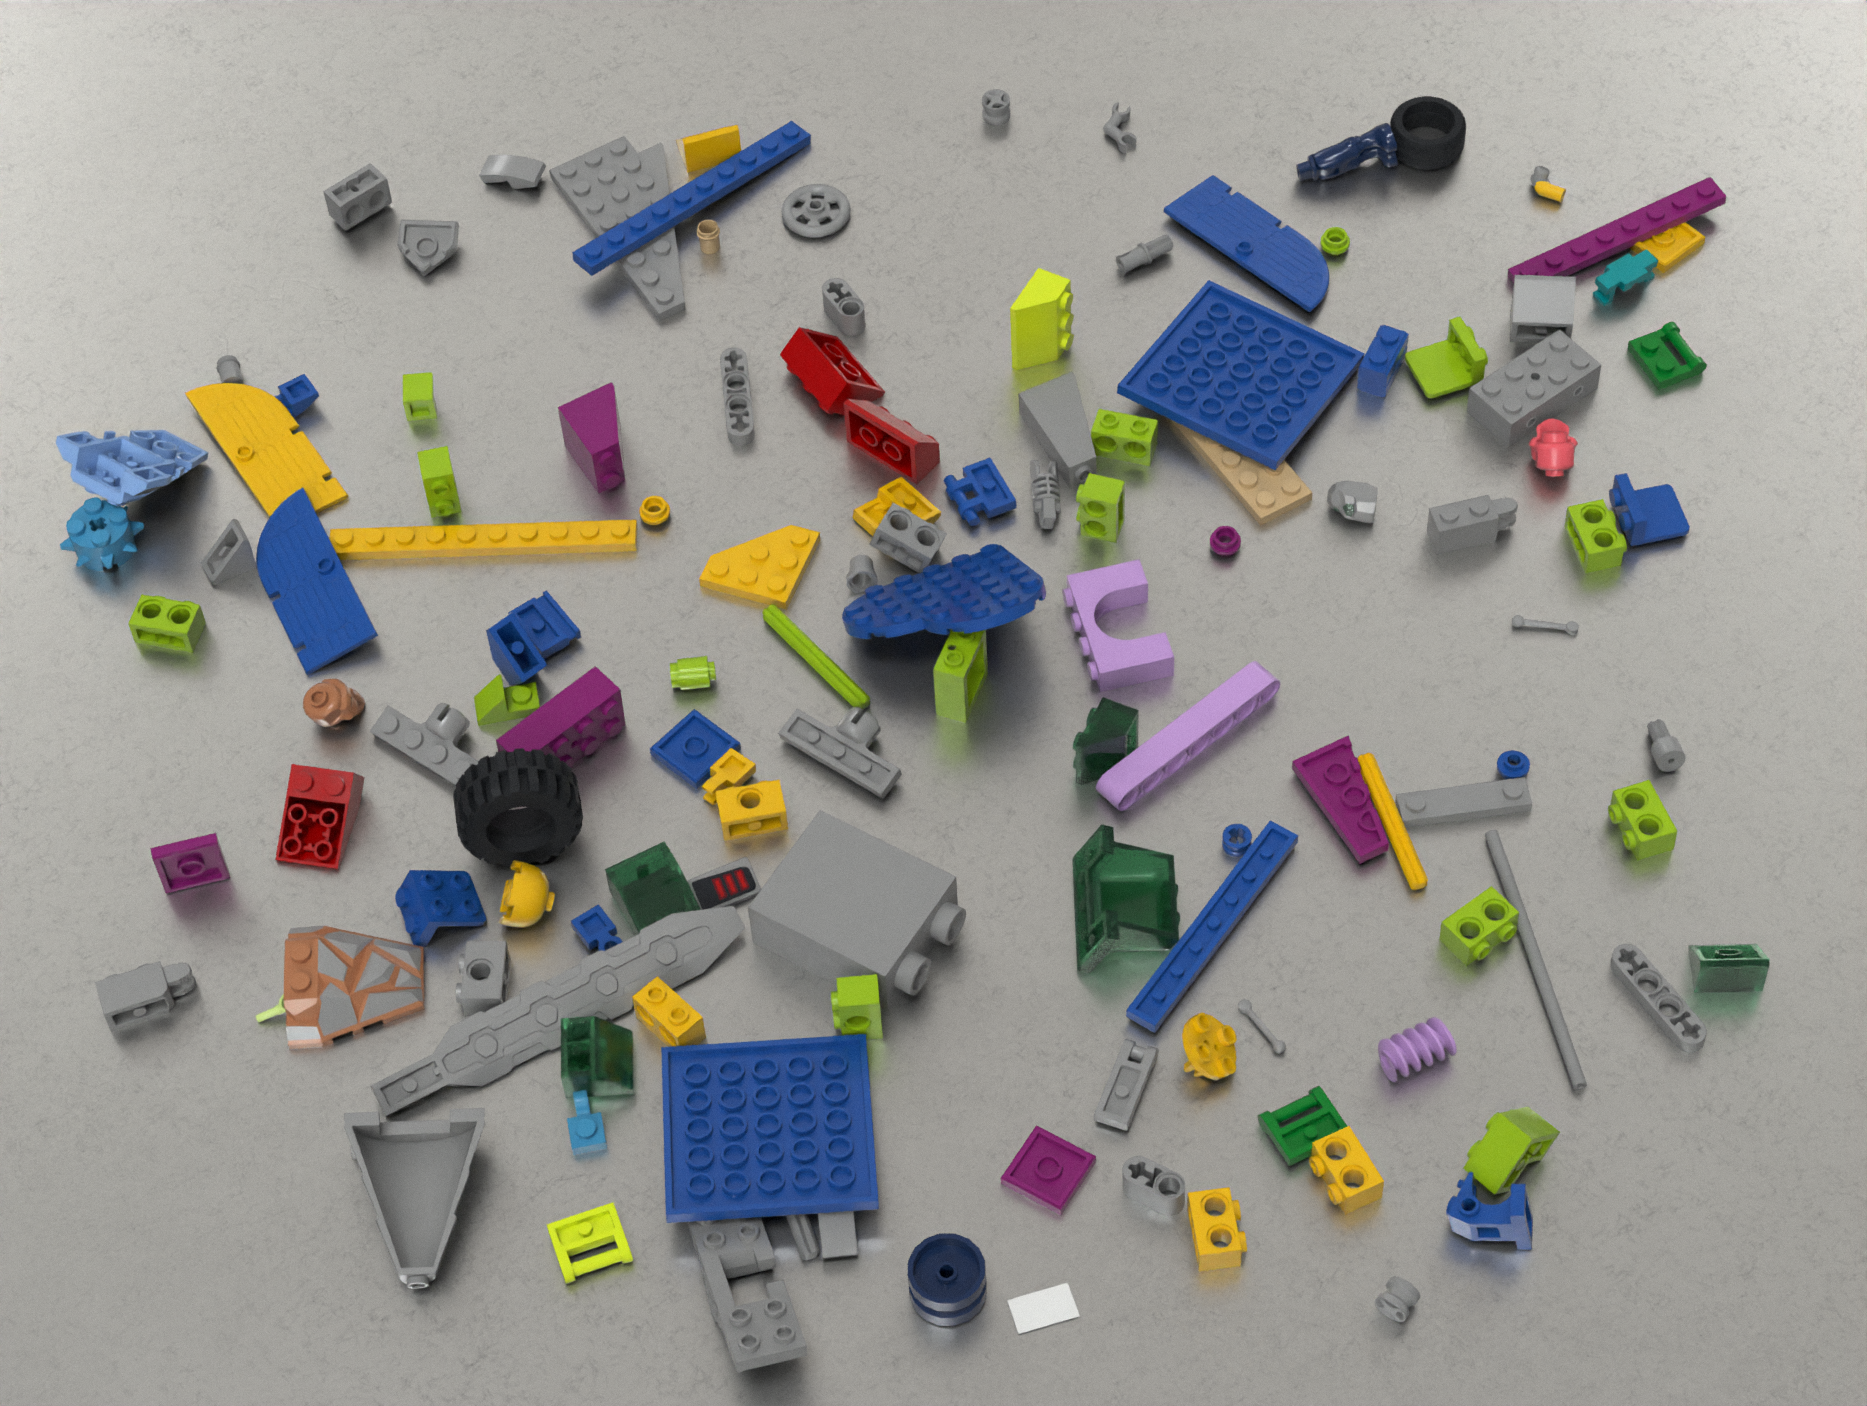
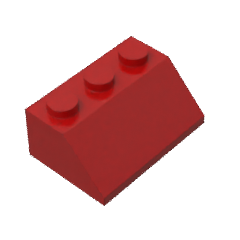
M799 327L780 353L782 359L787 363L786 368L800 378L803 382L802 387L817 398L819 407L826 413L844 415L843 403L847 399L869 400L873 402L885 394L883 388L837 336Z
M847 399L843 403L846 437L849 444L916 485L940 463L939 443L932 436L923 434L909 422L900 420L890 414L886 408L877 406L869 400Z

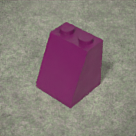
M610 382L558 407L565 447L598 494L612 489L625 481L621 423L615 387Z

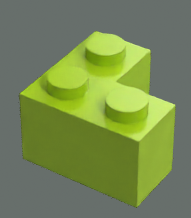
M1529 1106L1501 1113L1497 1112L1487 1122L1485 1129L1488 1131L1483 1139L1474 1143L1468 1151L1467 1157L1469 1160L1463 1169L1468 1173L1473 1172L1474 1178L1495 1195L1510 1191L1511 1184L1516 1182L1528 1163L1543 1159L1560 1131Z

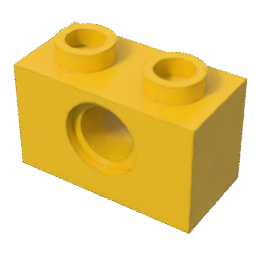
M765 780L752 785L732 786L724 790L715 791L724 841L788 829L780 780Z

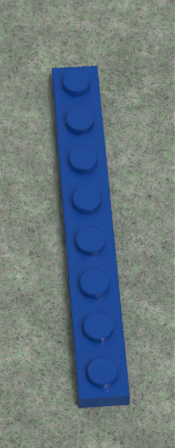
M1272 821L1268 822L1127 1008V1018L1154 1033L1158 1030L1298 843L1297 834Z

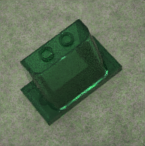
M1101 824L1072 858L1077 971L1090 973L1108 953L1168 951L1179 941L1178 926L1180 923V913L1177 911L1178 885L1175 883L1174 855L1114 841V828Z

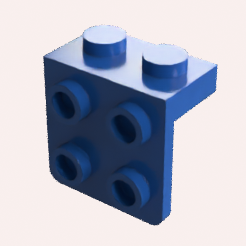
M1627 473L1615 475L1613 489L1609 490V499L1612 507L1616 510L1621 529L1625 532L1630 546L1684 536L1689 533L1690 526L1671 485L1664 484L1634 490Z
M410 870L395 895L396 904L400 907L406 931L410 934L413 945L426 947L438 926H482L486 921V915L470 874L466 871Z

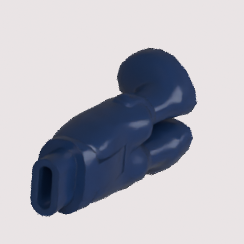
M1388 123L1378 125L1361 136L1348 137L1340 143L1309 155L1307 161L1296 164L1299 181L1301 182L1312 178L1313 181H1317L1318 178L1321 180L1334 178L1358 168L1365 160L1378 158L1387 168L1397 166L1398 162L1395 154L1397 144Z

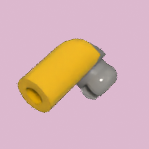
M1543 166L1535 167L1530 181L1536 193L1561 203L1566 189L1550 183L1548 179L1550 171L1548 168Z

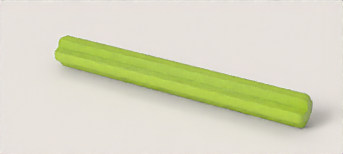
M771 604L763 610V619L853 707H859L863 710L870 705V696L776 605Z

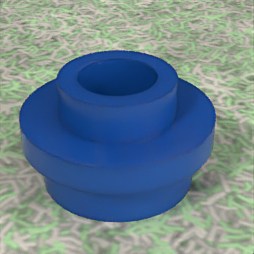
M1506 751L1497 760V770L1505 780L1525 777L1530 769L1528 757L1519 751Z

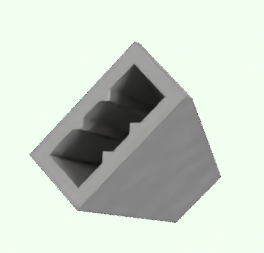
M1069 372L1018 393L1019 414L1050 460L1057 462V470L1067 485L1071 487L1084 483L1089 473L1096 474V454L1074 373Z

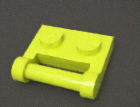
M614 1202L546 1224L566 1284L576 1281L575 1277L621 1261L623 1264L633 1261ZM614 1241L616 1242L617 1248L570 1263V1256Z

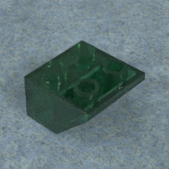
M1104 697L1097 708L1093 707L1090 710L1084 732L1079 731L1073 742V750L1076 751L1073 768L1076 769V783L1084 785L1099 780L1105 772L1138 748L1139 710Z
M596 1016L562 1018L561 1081L565 1097L574 1098L573 1092L585 1089L587 1090L588 1097L634 1094L633 1031Z

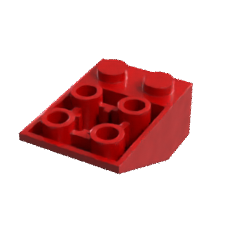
M291 764L275 860L339 869L360 808L365 777L354 772Z

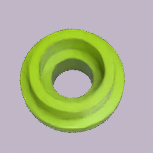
M1331 227L1322 235L1320 245L1329 254H1341L1348 250L1350 238L1344 229Z

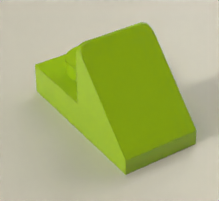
M501 674L497 675L474 696L478 726L525 718L540 708L536 682L504 688Z

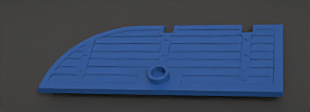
M1210 176L1164 207L1163 212L1308 312L1312 311L1324 298L1329 286V269L1319 249L1290 226L1286 225L1280 229L1278 226L1281 224V220L1241 193L1228 194L1232 187L1216 176Z
M302 487L284 500L265 524L258 541L256 564L259 577L269 598L281 595L272 604L293 648L297 649L303 645L306 646L305 649L297 653V656L306 674L309 675L377 637L378 634L306 491Z

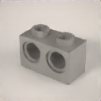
M371 163L323 191L329 216L345 231L392 203L387 178Z
M892 503L877 527L869 545L914 571L922 573L923 569L932 562L947 533L940 530L936 525L914 515L910 510Z

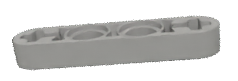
M732 347L723 351L720 356L726 426L729 441L734 445L744 446L751 443L755 437L746 353L740 348ZM731 361H737L738 370H732ZM734 381H740L744 383V385L738 389H733L729 387V384ZM735 404L746 406L743 411L735 412L731 410V407ZM743 422L744 432L738 433L737 423Z
M1632 944L1618 945L1612 953L1610 962L1614 974L1680 1050L1685 1052L1699 1051L1704 1045L1707 1034L1704 1023L1639 948ZM1621 957H1623L1625 960L1632 959V966L1628 962L1621 963ZM1648 979L1653 981L1657 988L1653 991H1645L1639 987L1638 983L1641 980ZM1664 1004H1671L1677 1008L1678 1013L1674 1016H1667L1660 1011L1659 1007ZM1685 1030L1689 1034L1695 1032L1697 1034L1696 1039H1694L1692 1036L1684 1037Z

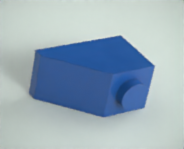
M513 612L486 630L492 659L510 686L525 682L547 666L545 660Z

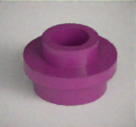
M1220 526L1210 536V547L1219 555L1234 554L1241 546L1240 535L1230 526Z

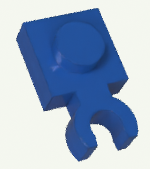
M599 904L571 920L572 929L589 951L597 946L599 951H606L623 942L619 937L615 936L618 934L617 928Z

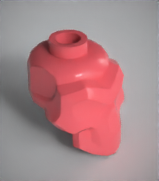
M1547 419L1536 427L1537 436L1533 437L1529 442L1532 459L1535 460L1536 468L1545 470V476H1564V470L1571 469L1574 466V452L1578 442L1575 438L1569 436L1568 425L1557 419Z

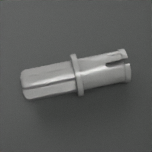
M1162 235L1146 244L1141 242L1137 245V248L1117 256V266L1125 274L1140 265H1149L1152 263V259L1171 251L1173 242L1168 235Z

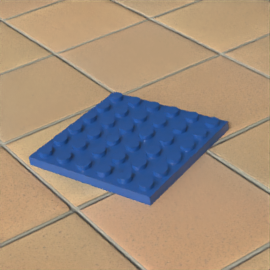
M1208 280L1118 384L1117 394L1276 470L1359 368L1365 353Z
M866 1034L661 1047L667 1223L879 1209Z

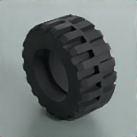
M524 748L514 749L513 752L499 751L496 752L495 756L489 757L487 755L481 758L477 765L472 764L464 772L465 775L462 774L456 784L453 800L458 837L464 848L470 851L473 856L479 860L484 858V861L489 864L496 865L500 863L504 867H511L514 860L528 864L537 861L539 863L546 862L550 856H558L563 853L565 846L570 847L581 831L583 813L577 777L564 761H560L557 756L550 753L544 755L541 750L532 749L530 752L525 751ZM517 807H526L522 809L509 810Z

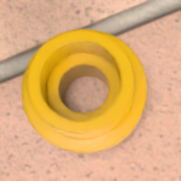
M660 496L647 497L640 506V518L643 522L650 525L661 524L670 516L669 504Z

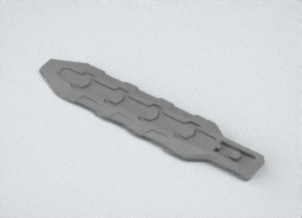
M734 906L673 913L641 929L639 934L606 951L600 950L580 960V964L545 982L541 980L521 990L519 995L486 1012L480 1011L450 1026L432 1055L371 1085V1089L387 1117L446 1086L483 1087L512 1072L513 1067L546 1050L553 1051L572 1041V1038L607 1019L613 1020L632 1010V1006H634L632 996L657 976L673 989L701 975L745 929V926Z

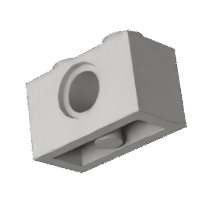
M466 941L465 954H460L459 973L463 974L462 983L456 984V1002L462 1004L465 1016H472L480 1011L486 1012L506 1002L511 960L506 941ZM481 977H487L483 980H477Z

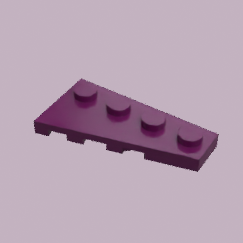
M1349 735L1292 761L1293 771L1359 864L1388 851L1389 842L1377 810L1373 807L1368 786L1364 783L1358 759L1352 751Z

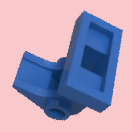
M1473 1172L1468 1173L1465 1181L1461 1179L1458 1181L1457 1188H1460L1457 1197L1452 1196L1446 1209V1215L1449 1218L1452 1232L1472 1241H1516L1518 1250H1532L1533 1215L1526 1184H1511V1195L1501 1204L1489 1205L1483 1204L1477 1199V1187L1474 1186Z

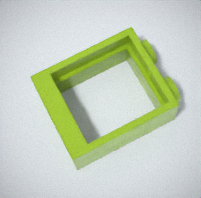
M986 630L964 634V631H950L933 669L936 715L963 723L967 722L988 675Z

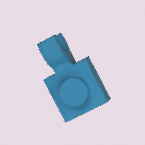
M586 1089L573 1092L577 1117L567 1118L573 1155L607 1149L601 1112L591 1114Z

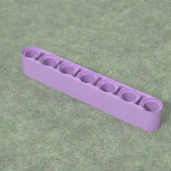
M1257 661L1249 663L1105 772L1098 780L1096 790L1119 811L1128 809L1273 698L1280 688V681Z

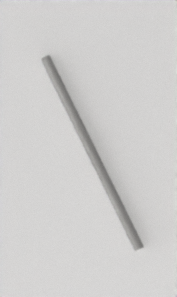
M1490 830L1485 833L1487 843L1507 900L1519 911L1517 928L1573 1088L1581 1090L1587 1086L1583 1071L1498 831Z

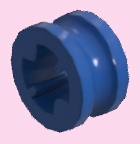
M1236 823L1229 825L1223 831V850L1232 857H1242L1252 845L1250 829L1243 824ZM1235 837L1237 840L1238 837L1243 838V843L1239 844L1237 841L1234 844L1231 842V838Z

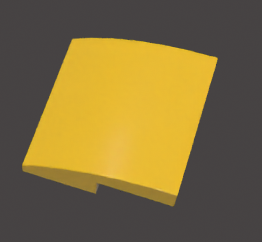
M902 477L878 488L877 498L853 511V519L872 536H874L877 527L892 503L910 510L914 515L928 523L934 524L941 517V511Z

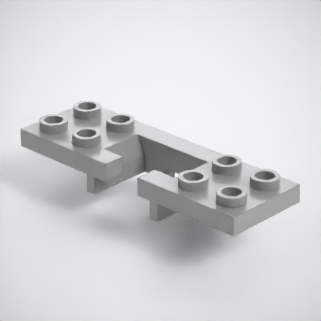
M761 1217L687 1222L702 1267L711 1314L714 1322H718L720 1330H723L736 1372L807 1356V1345L783 1280L766 1284L768 1299L739 1306L735 1305L727 1279L776 1267L775 1255Z

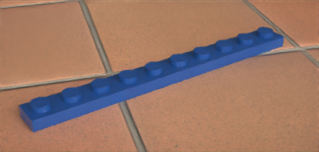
M790 121L572 252L573 261L591 276L595 275L811 144V135L796 123Z

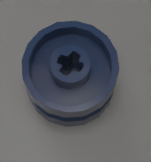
M939 1233L928 1237L914 1248L908 1260L907 1276L909 1296L915 1311L926 1321L939 1326H956L970 1321L981 1311L987 1293L986 1266L980 1248L970 1239L955 1233Z

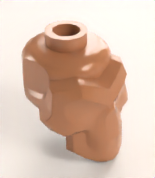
M324 679L321 683L312 686L306 692L303 699V709L306 715L317 725L324 727L337 725L343 720H351L356 715H359L365 706L364 698L356 690L348 688L339 679Z

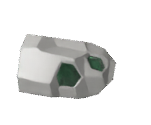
M1336 482L1328 490L1327 502L1334 511L1340 512L1345 519L1373 523L1378 488L1362 482Z

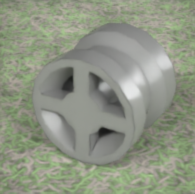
M1000 89L987 91L982 97V117L984 121L993 126L1005 124L1010 119V97L1008 93Z
M1393 1276L1386 1284L1387 1290L1385 1293H1380L1376 1298L1375 1305L1388 1318L1397 1322H1404L1410 1314L1409 1307L1416 1305L1420 1299V1293L1408 1281Z

